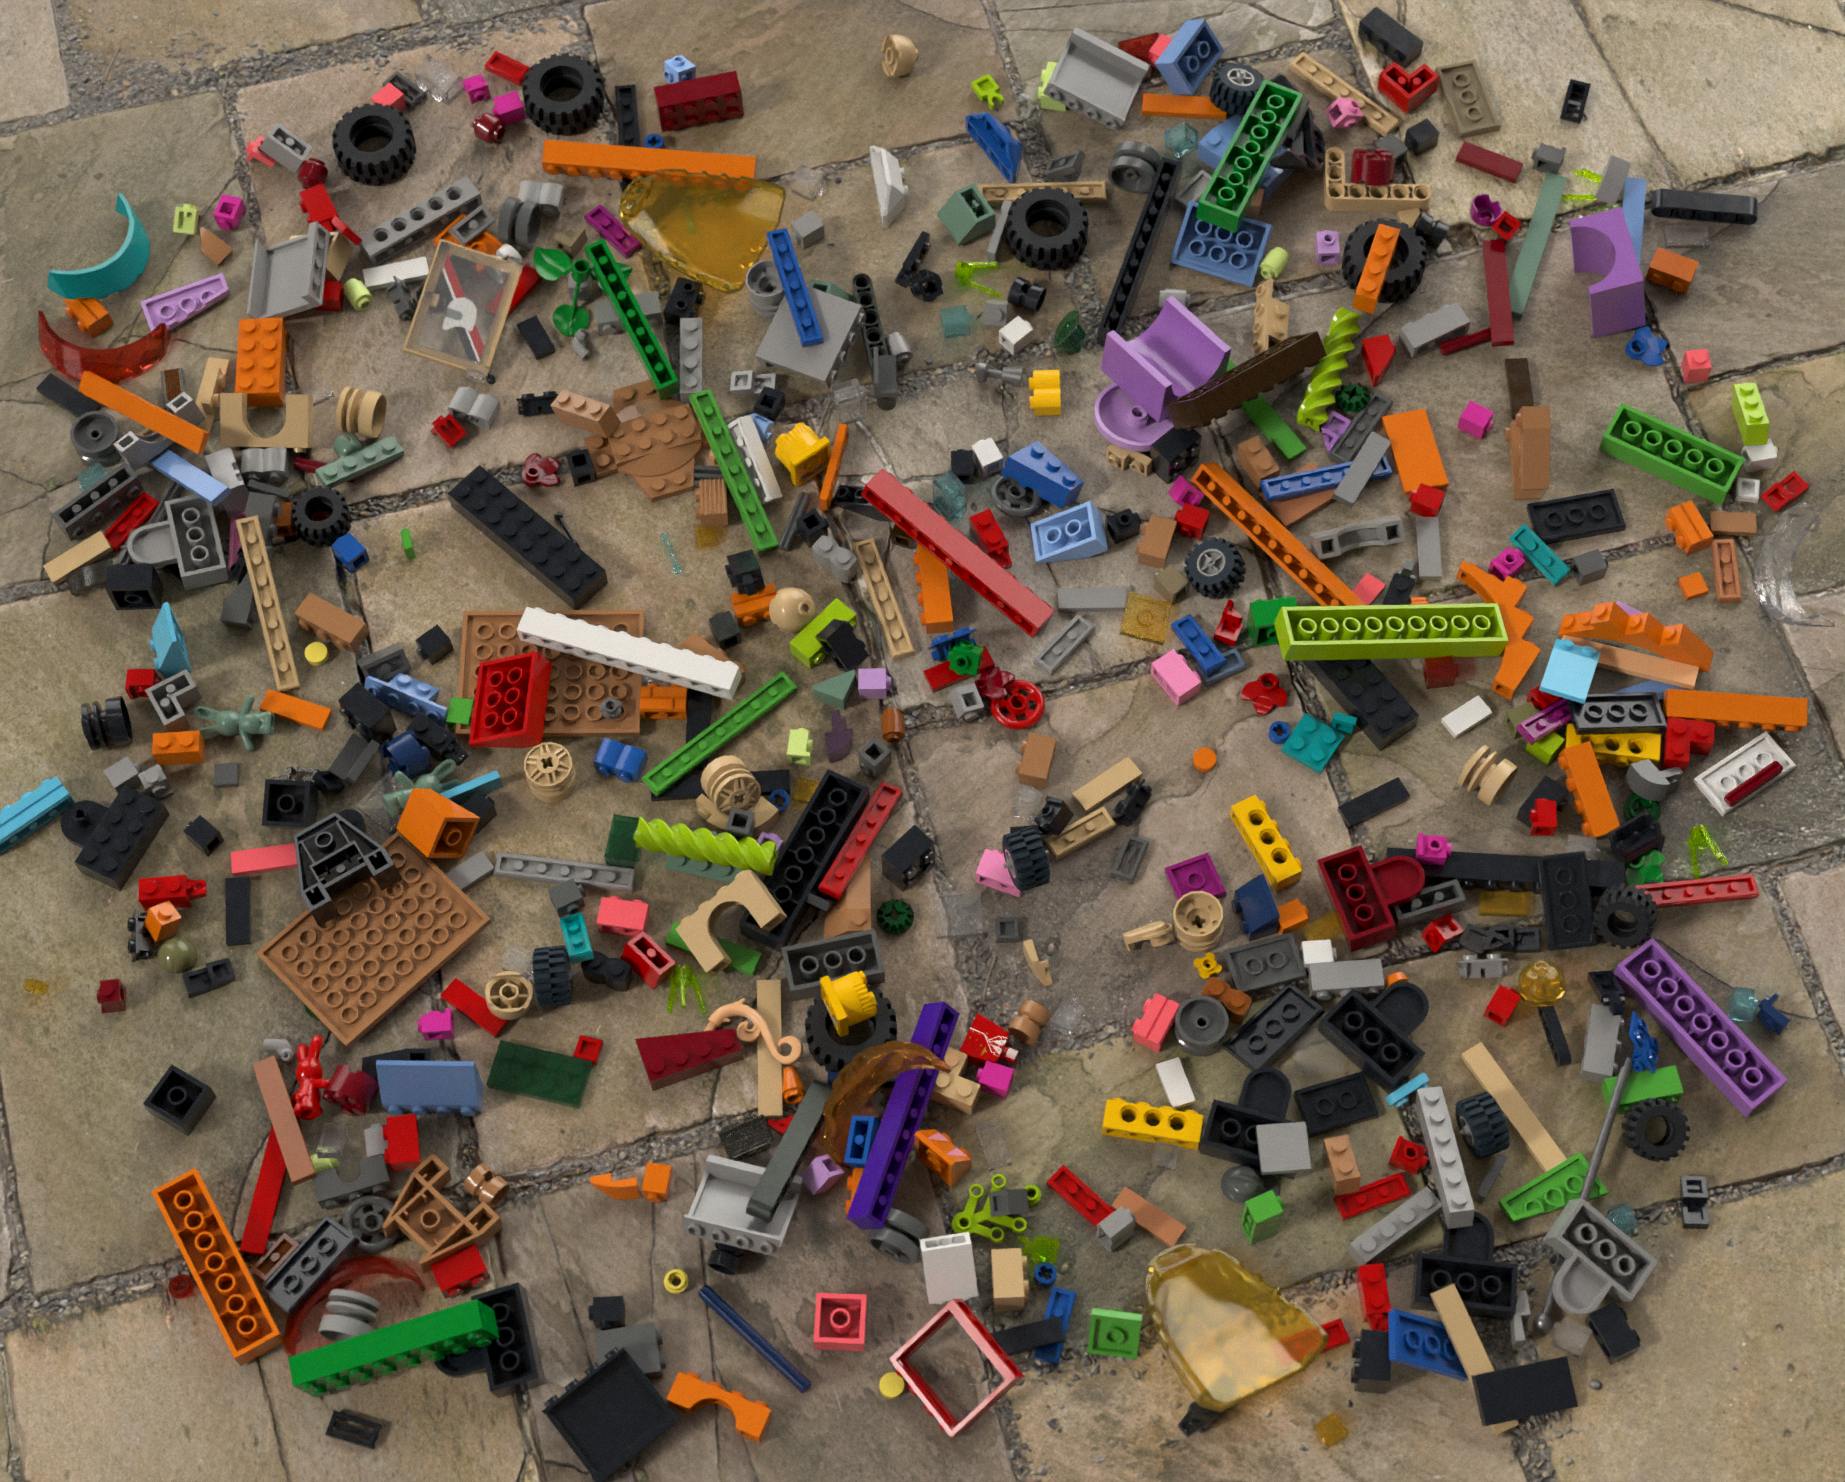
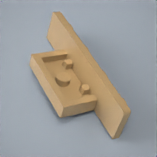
M1271 278L1260 284L1256 290L1254 335L1251 346L1252 357L1268 349L1269 341L1277 344L1286 339L1288 335L1290 305L1272 298L1273 279Z
M208 358L196 404L206 418L197 427L209 432V436L211 435L217 409L220 406V393H222L226 384V376L230 365L229 359Z

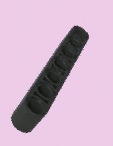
M860 273L852 279L853 297L855 303L862 305L866 314L865 323L860 329L874 388V347H878L879 356L888 355L872 280L869 275ZM876 398L877 405L882 410H891L896 406V398Z
M816 1079L812 1081L748 1202L746 1214L766 1222H771L835 1101L838 1091L837 1087Z

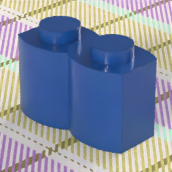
M604 738L593 763L595 769L601 775H616L619 780L625 783L638 782L648 756L646 751L640 748Z

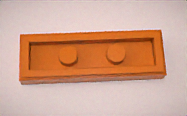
M268 689L259 708L261 712L272 711L276 717L324 732L333 713L330 708Z

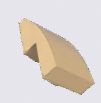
M1109 445L1106 448V460L1111 466L1118 467L1124 471L1129 465L1134 472L1141 473L1146 477L1152 471V459L1137 451L1123 449L1114 445Z

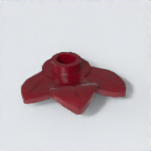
M533 453L526 458L524 462L525 468L521 473V478L525 485L536 487L541 484L546 487H552L561 482L559 477L555 475L560 467L558 459L553 457L542 459L538 453Z
M991 667L985 670L980 675V678L973 683H975L981 699L998 700L1008 696L1005 687L1015 679V675L1008 671H1000L999 667Z

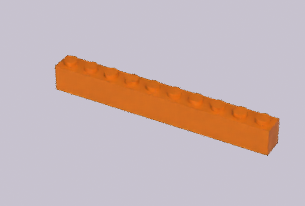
M544 140L542 155L543 172L551 175L568 174L573 177L580 175L592 178L607 177L613 180L626 178L636 182L644 180L659 184L664 182L676 185L694 184L698 187L716 186L721 189L727 187L738 188L739 190L754 189L757 168L755 156Z
M1216 462L1201 464L1190 481L1321 606L1366 605Z

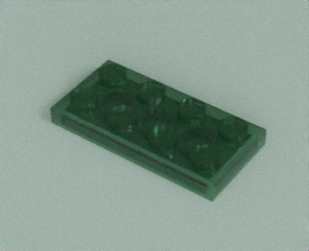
M500 1040L486 1085L488 1088L580 1109L593 1068V1062Z

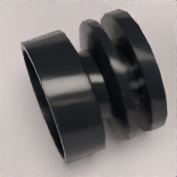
M122 696L106 699L105 710H102L98 701L93 702V711L89 703L81 705L82 730L92 751L99 750L100 743L103 748H108L109 737H112L117 746L132 743L133 733L130 717Z

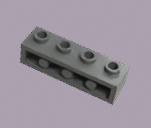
M124 462L54 512L52 516L60 530L72 542L76 538L83 536L94 525L101 523L109 514L119 510L127 501L137 497L144 489L138 476Z

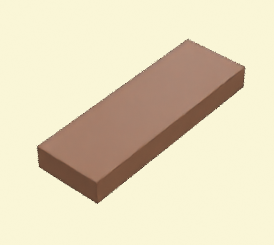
M1713 539L1710 546L1717 602L1740 603L1742 595L1734 539Z
M1127 1187L1123 1188L1111 1205V1208L1117 1210L1119 1207L1128 1208L1136 1218V1221H1134L1135 1225L1171 1249L1174 1248L1186 1230V1226Z

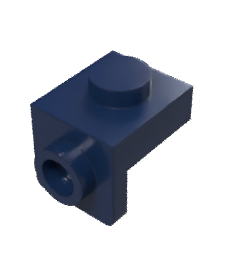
M1775 993L1771 998L1766 996L1759 1003L1760 1011L1756 1017L1763 1022L1769 1031L1780 1035L1790 1020L1773 1007L1780 996Z

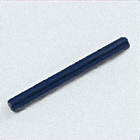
M708 1285L700 1289L698 1292L699 1297L801 1393H805L810 1388L811 1382Z

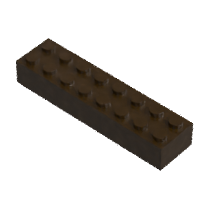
M1318 331L1288 337L1168 403L1166 407L1175 429L1185 428L1186 431H1189L1198 426L1199 428L1207 427L1212 424V419L1215 418L1217 420L1227 416L1228 410L1233 411L1243 407L1244 401H1253L1259 397V393L1273 390V385L1289 381V376H1296L1305 372V367L1310 368L1319 364V359L1327 356Z

